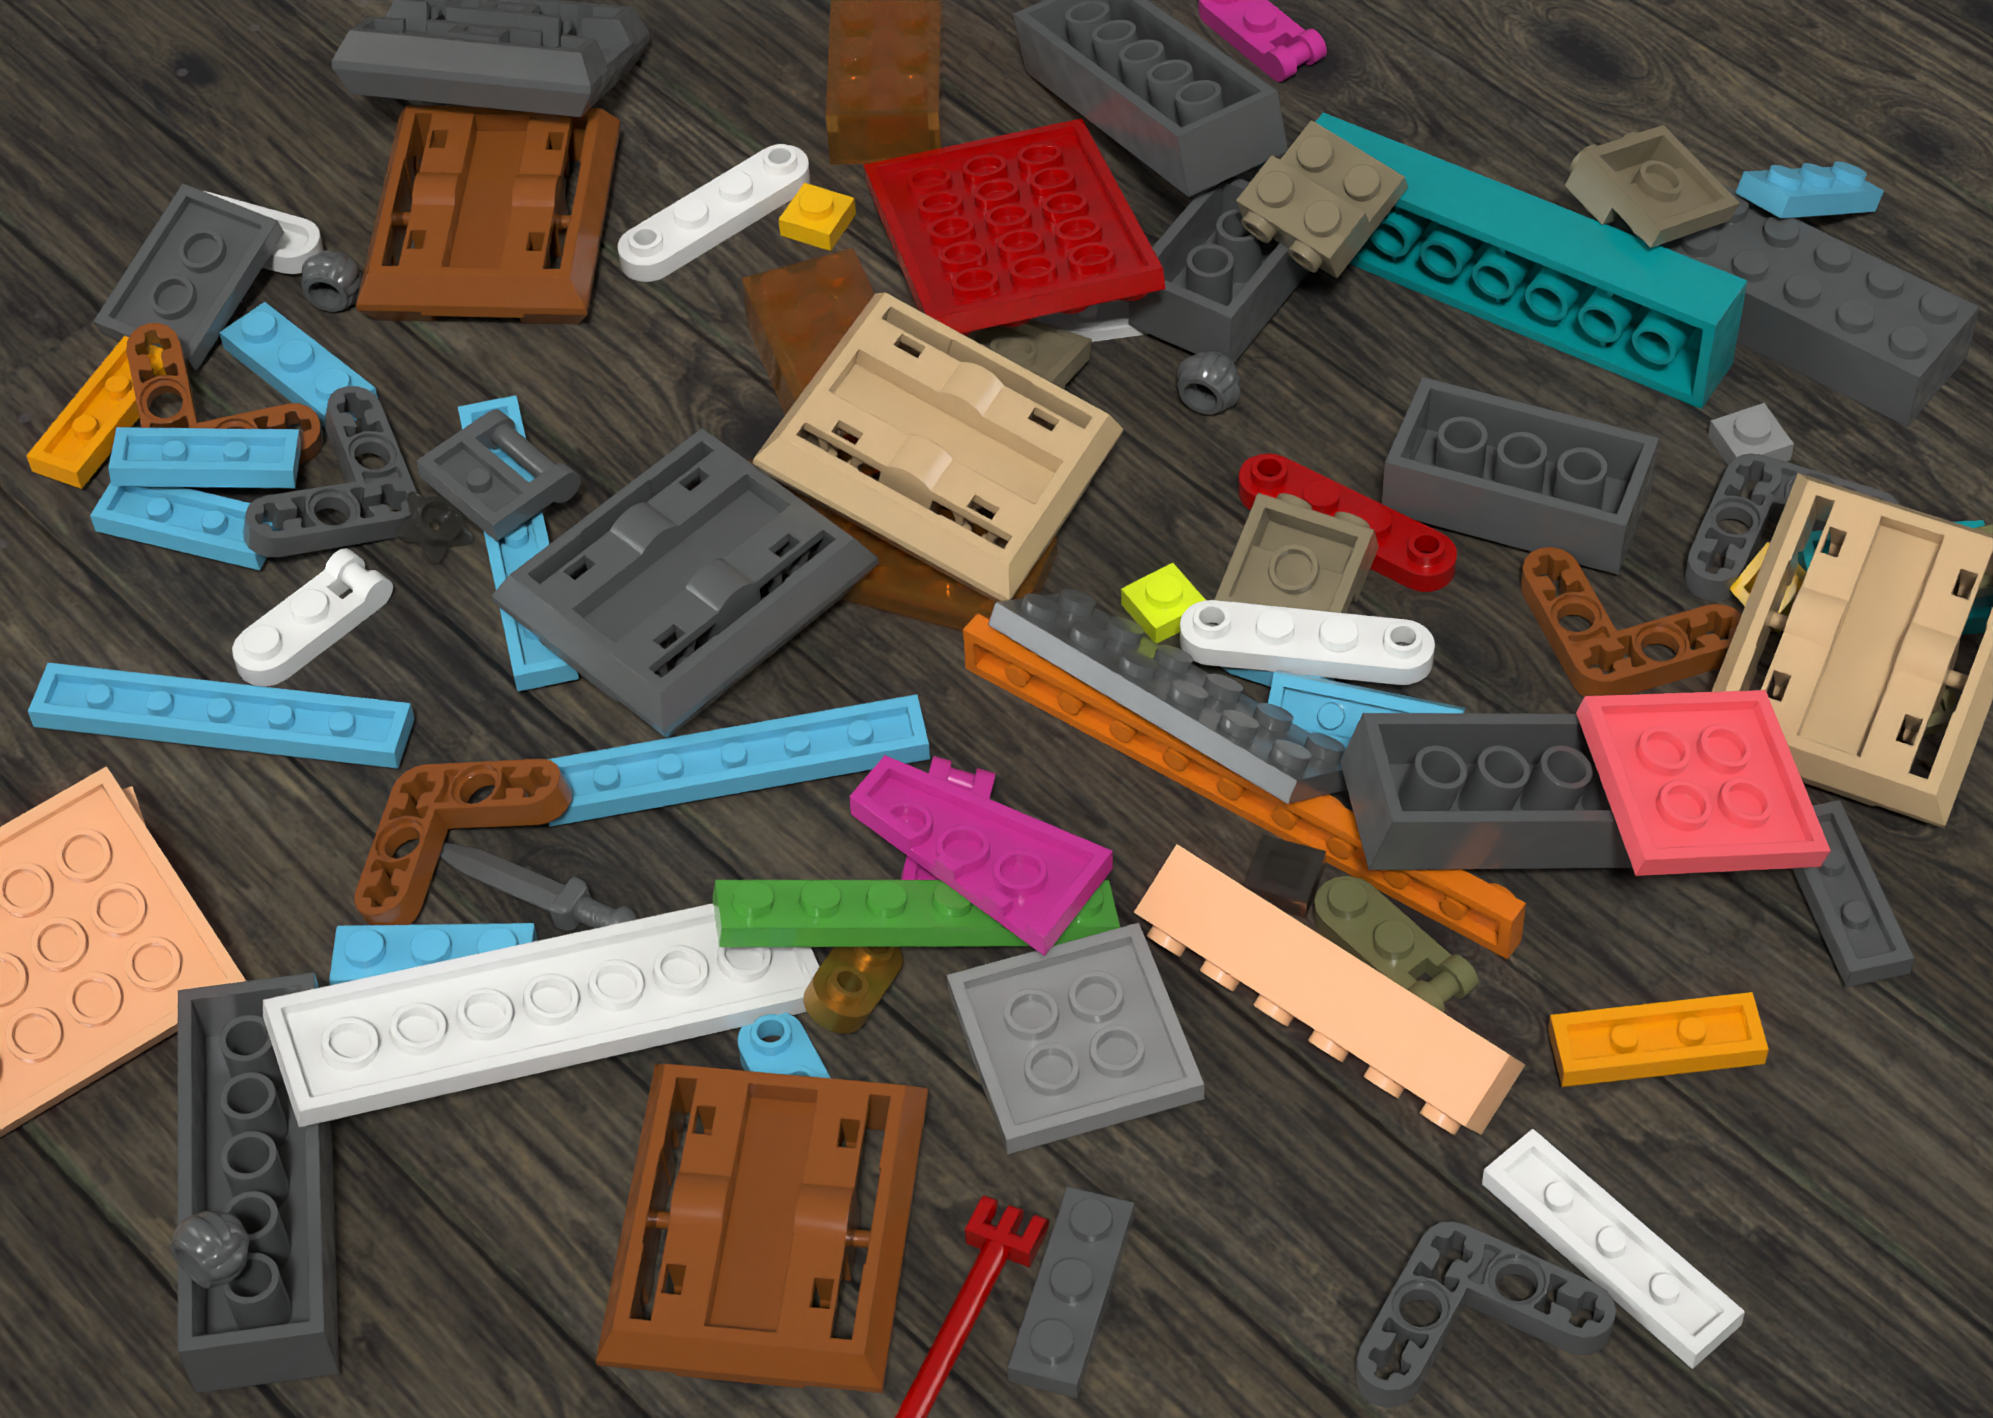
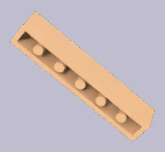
M1179 845L1175 846L1134 913L1153 924L1146 935L1147 937L1181 957L1186 947L1206 959L1200 968L1201 972L1233 992L1240 981L1260 994L1253 1005L1288 1027L1294 1016L1315 1029L1308 1041L1337 1060L1343 1062L1348 1053L1351 1052L1368 1063L1370 1066L1363 1077L1394 1097L1399 1098L1405 1088L1426 1101L1420 1114L1453 1135H1456L1461 1125L1482 1135L1525 1066L1524 1063Z

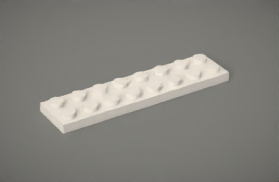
M712 903L264 999L263 1018L298 1126L304 1127L753 1024L756 1019L767 1014L780 1015L789 1013L796 1015L805 1013L807 1011L803 1002L804 992L818 970L819 965L811 947H719L714 906Z

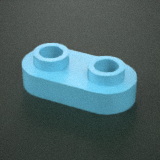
M791 1014L763 1015L756 1019L753 1024L741 1027L738 1034L740 1061L745 1071L830 1078L802 1024ZM768 1036L782 1037L775 1042L762 1041L763 1038Z

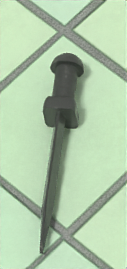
M443 843L439 857L467 877L549 911L555 926L561 930H574L580 923L595 929L637 920L635 913L627 906L615 909L593 900L587 884L577 877H572L564 885L484 850Z

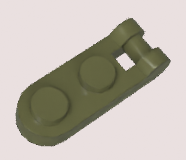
M1341 876L1326 881L1317 890L1314 900L1313 918L1315 927L1323 937L1444 1013V1004L1451 998H1464L1478 987L1479 979L1476 971L1466 959L1460 955L1448 953L1370 883L1357 877ZM1424 973H1427L1432 978L1429 982L1416 980Z

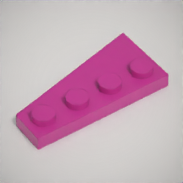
M886 755L850 795L852 816L1044 956L1113 869L1112 850Z

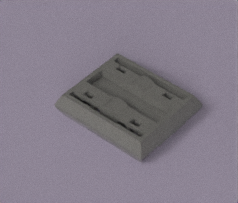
M394 0L386 17H367L349 30L332 59V69L350 94L465 105L473 108L484 107L581 117L633 69L650 41V32L634 7L565 0Z
M701 428L512 572L491 597L493 603L536 635L541 644L615 702L620 701L660 734L669 738L859 585L879 564L876 555L855 538L705 429ZM782 573H784L785 575H789V577L784 580L785 582L782 581ZM767 583L769 595L761 600L760 588L764 587ZM697 642L701 647L695 651L694 647ZM678 654L675 660L676 667L668 672L667 662Z

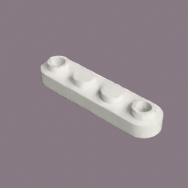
M776 144L767 147L628 230L618 242V253L622 271L629 278L637 281L650 282L662 279L791 201L803 183L810 184L807 155L801 149L791 145Z
M1206 600L1190 606L1183 613L1180 621V645L1182 650L1193 657V661L1204 665L1270 672L1281 670L1301 675L1395 685H1409L1419 682L1430 673L1433 666L1435 648L1433 636L1423 625L1411 620Z

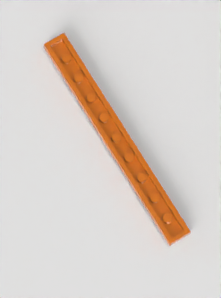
M977 613L963 629L965 668L970 672L1343 872L1365 880L1384 894L1507 960L1520 944L1526 903L1516 898L1507 888L1499 884L1487 883L1463 869L1369 870L1354 812L1345 808L1335 797L1327 794L1287 804L989 626L990 619Z

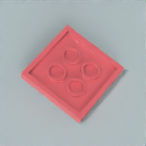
M1766 690L1585 696L1576 714L1636 876L1821 867L1831 852Z

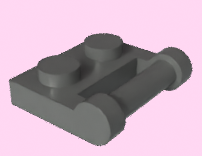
M498 409L487 412L416 460L420 477L496 542L552 502L564 503L570 500L578 491L581 483V478L577 472L565 463L556 464L519 434L515 430L514 421ZM488 447L491 449L500 448L534 476L535 479L531 482L525 480L490 451Z

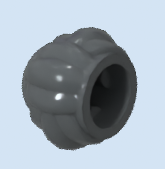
M324 250L305 260L302 265L301 286L306 299L312 305L324 311L337 312L356 304L362 273L355 259L342 251Z
M1218 351L1198 352L1180 362L1177 369V386L1182 401L1189 408L1198 413L1211 415L1220 413L1237 404L1241 394L1239 386L1241 382L1240 376L1238 375L1235 363L1226 354Z
M204 1211L184 1219L178 1225L173 1235V1242L170 1244V1250L183 1271L198 1285L208 1289L227 1284L241 1273L247 1261L249 1237L240 1220L234 1215L217 1211Z

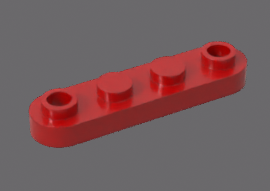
M1266 453L1253 456L1246 460L1239 470L1238 496L1242 504L1249 510H1251L1258 493L1277 498L1278 494L1284 493L1303 499L1312 506V510L1334 517L1336 512L1353 514L1365 520L1370 525V529L1375 531L1379 548L1371 565V570L1407 588L1420 592H1432L1442 589L1452 581L1456 569L1457 549L1453 541L1445 534L1278 454Z

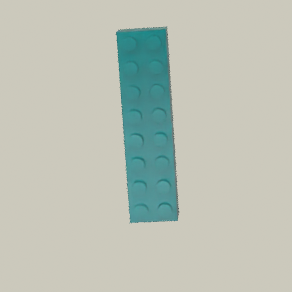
M1324 112L1315 121L1325 129L1403 175L1408 185L1403 195L1350 261V265L1700 409L1704 407L1733 365L1748 280L1659 245L1650 248L1639 237L1606 224L1602 225L1599 221Z

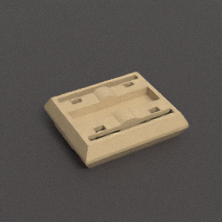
M884 292L875 293L754 457L753 464L775 481L988 599L999 602L1012 600L1089 486L1091 479L1121 436L1123 428L1108 413ZM849 433L857 437L858 442L854 445L843 439V435ZM839 449L852 455V460H848L846 463L837 458ZM863 464L881 471L879 481L861 472ZM942 506L950 509L955 517V522L941 514L938 515L939 509ZM986 508L994 514V517L991 520L978 513V510ZM969 522L988 530V533L979 536L971 532L972 527Z
M1798 473L1712 692L1749 691L1771 629L1775 628L1784 631L1761 690L1768 691L1774 675L1775 688L1773 697L1782 701L1771 698L1769 700L1802 781L1871 806L1877 805L1945 829L1993 701V608L1969 675L1953 670L1958 657L1960 638L1985 574L1993 576V535ZM1816 519L1826 522L1789 616L1778 613L1787 588L1791 585L1798 567V552L1805 549ZM1830 532L1831 544L1828 554L1822 553V550ZM1960 575V587L1957 596L1952 593ZM1950 686L1962 690V695L1955 712L1951 716L1928 779L1910 774L1909 772L1932 712L1937 713L1946 687ZM1904 719L1905 731L1902 740L1913 744V746L1896 741Z

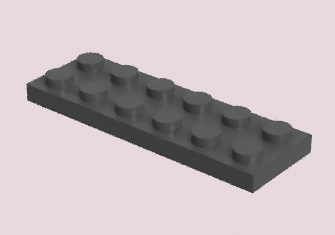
M1062 589L1057 594H1026L1021 599L996 602L988 623L989 626L1285 803L1290 804L1348 790L1340 763L1345 751V746L1341 742L1321 733H1309L1292 723L1294 717L1285 709L1273 704L1258 703L1242 694L1243 687L1237 681L1220 674H1208L1192 664L1193 657L1187 652L1173 646L1159 645L1143 636L1144 629L1139 624L1126 618L1111 617L1095 608L1096 601L1091 596L1074 589Z

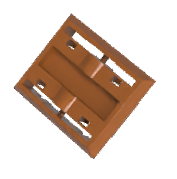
M406 105L398 119L357 297V311L379 321L436 322L438 316L520 318L521 323L578 325L588 313L621 127L620 120L601 108H590L581 117L484 107ZM569 161H580L581 166L572 214L568 215L565 198L566 179L564 175H569ZM412 238H413V242H414V245H415V249H414V248H410V247H411V243H412ZM550 257H562L560 269H551Z
M655 1064L596 1356V1364L599 1366L671 1372L681 1377L803 1389L805 1386L883 1393L929 1094L928 1088L698 1066ZM690 1113L680 1170L674 1184L670 1212H667L665 1208L676 1166L673 1150L680 1145L685 1114ZM698 1114L703 1124L704 1134H695ZM866 1129L885 1131L871 1231L860 1230L861 1218L856 1192ZM844 1139H846V1147H841ZM661 1229H668L651 1320H645L642 1307L649 1303L653 1285L652 1276ZM857 1247L868 1248L866 1264L863 1265L852 1340L833 1338L841 1280H852ZM668 1270L674 1284V1294L664 1293ZM815 1284L820 1298V1308L812 1307Z

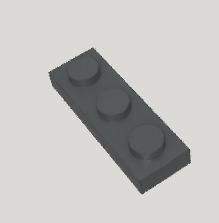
M1837 800L1814 805V811L1831 852L1821 867L1792 869L1845 986L1851 987L1910 974L1914 956L1841 801Z
M1066 1187L1007 1367L1008 1382L1078 1399L1134 1221V1202Z

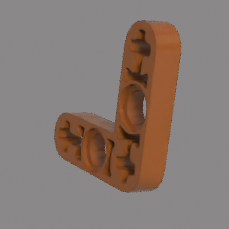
M147 323L139 326L130 334L126 352L142 428L289 429V425L300 423L301 429L304 432H302L303 441L301 442L299 464L312 460L320 452L324 444V433L316 412L309 406L300 403H288L198 423L185 355L176 332L169 326L161 323ZM160 343L163 349L161 358L166 375L155 377L154 369L148 357L150 352L149 345ZM164 393H173L183 399L180 411L169 418H160L150 412L152 401Z
M1554 547L1539 548L1531 552L1525 558L1520 586L1522 595L1571 684L1584 697L1631 695L1720 669L1742 616L1738 610L1728 605L1710 604L1617 631L1577 560L1570 553ZM1560 580L1559 596L1555 598L1556 588L1552 581ZM1568 615H1578L1587 619L1592 626L1585 631L1574 632L1563 628L1558 621ZM1714 631V633L1706 635V632ZM1728 637L1726 640H1720V638ZM1651 644H1662L1671 648L1676 653V656L1667 661H1657L1647 657L1642 650ZM1591 665H1599V667L1590 668ZM1602 670H1603V671H1611V670H1612V673H1610V674H1604V673L1602 672Z
M547 759L425 764L415 766L402 774L391 790L355 891L354 903L356 909L368 925H410L417 918L448 829L540 825L560 817L572 801V789L557 764ZM488 785L495 786L493 792L486 799L474 804L468 803L471 795L480 788ZM413 839H420L419 844L411 853L401 858H393L396 849L403 843Z

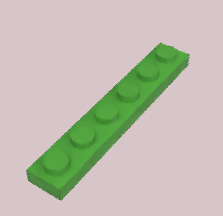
M715 880L713 906L719 947L1030 946L941 880ZM1104 880L1053 946L1120 928L1109 880Z

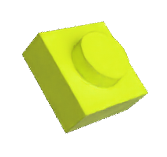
M1174 563L1121 589V605L1143 627L1144 632L1150 639L1157 644L1180 632L1181 617L1190 606L1206 601Z

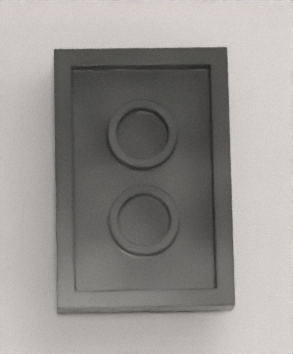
M182 183L93 322L102 334L119 341L124 336L130 337L134 330L144 324L161 323L167 325L176 332L179 338L187 368L196 372L219 337V332L228 323L285 232L278 220ZM160 343L152 344L154 346L162 348Z

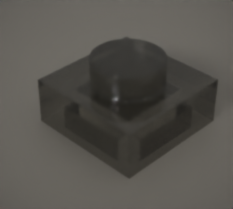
M1263 835L1243 886L1280 910L1306 918L1326 866V851Z

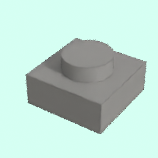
M1765 403L1711 420L1708 438L1728 465L1734 458L1750 453L1765 455L1785 462L1791 460L1794 443Z

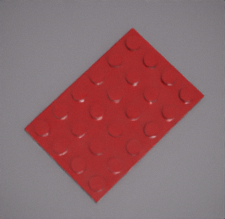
M1082 118L863 164L867 187L918 310L965 336L970 335L975 330L998 325L1008 327L1020 326L1029 322L1032 318L1058 312L1075 314L1086 310L1090 305L1108 301H1135L1145 297L1150 292L1166 289L1163 267Z

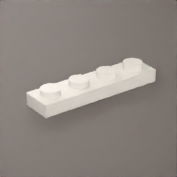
M1534 1129L1530 1130L1484 1169L1482 1185L1589 1279L1607 1290L1614 1301L1692 1369L1742 1325L1745 1311Z

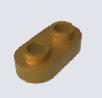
M834 947L818 968L804 992L803 1002L807 1013L817 1024L832 1032L846 1034L859 1030L900 971L903 964L900 948Z

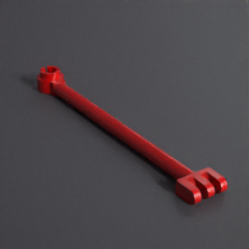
M985 1195L981 1197L965 1228L966 1244L981 1250L894 1418L928 1417L1007 1260L1030 1268L1046 1237L1049 1219L1035 1214L1023 1236H1020L1017 1232L1023 1220L1024 1210L1008 1205L996 1227L991 1225L997 1212L998 1200Z

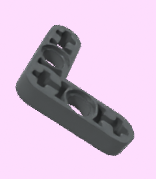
M345 386L337 389L330 395L324 420L325 430L346 483L267 495L255 499L247 508L243 527V538L249 549L265 557H283L396 538L405 535L412 529L419 503L418 494L383 407L375 394L358 386ZM353 416L356 419H363L361 433L355 434L357 426ZM364 453H372L383 458L387 465L380 469H368L361 466L355 458ZM380 503H389V506L391 507L392 510H399V511H398V512H391L390 509H389V507H388L387 505H383V504L380 505ZM325 508L339 510L348 520L340 525H328L318 520L315 513ZM296 516H302L303 528L301 527V518H296ZM263 522H272V524H273V526L275 527V529H282V530H281V531H272V528H271V526H270L269 524H262V523H263Z
M1753 453L1740 455L1734 458L1727 466L1691 546L1684 579L1686 586L1695 596L1703 600L1721 601L1734 596L1729 588L1750 564L1768 521L1778 524L1798 473L1899 505V502L1892 495L1882 490L1765 455ZM1749 481H1756L1758 483L1753 490L1751 500L1741 497L1743 486L1748 485ZM1725 519H1736L1744 522L1750 530L1743 534H1729L1723 531L1717 523ZM1816 519L1812 531L1824 530L1826 522ZM1716 553L1725 556L1724 567L1720 568L1717 574L1709 573L1708 571L1713 565Z
M1455 1221L1440 1222L1430 1227L1422 1236L1360 1346L1355 1372L1357 1388L1365 1399L1377 1406L1385 1408L1399 1407L1409 1402L1421 1387L1465 1305L1566 1352L1576 1355L1594 1354L1602 1350L1611 1339L1616 1316L1614 1300L1608 1291L1598 1284L1473 1227ZM1451 1249L1459 1250L1463 1253L1462 1260H1455L1451 1264L1445 1275L1444 1285L1435 1280L1438 1272L1439 1256H1446L1450 1253ZM1517 1274L1529 1279L1535 1286L1536 1292L1527 1300L1513 1301L1500 1294L1496 1288V1283L1506 1275ZM1551 1291L1557 1294L1556 1303L1552 1302L1550 1313L1545 1314L1542 1312L1545 1308L1548 1292ZM1412 1300H1424L1437 1308L1440 1318L1430 1326L1417 1327L1403 1319L1400 1309L1404 1304ZM1582 1308L1588 1309L1594 1313L1593 1320H1587L1582 1328L1570 1323L1571 1315L1576 1316ZM1397 1341L1405 1347L1402 1353L1400 1373H1392L1388 1380L1380 1379L1376 1376L1377 1367L1384 1368L1395 1352Z

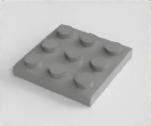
M1139 923L1052 946L1045 956L1036 950L947 975L948 992L1007 1155L1204 1099V1082Z

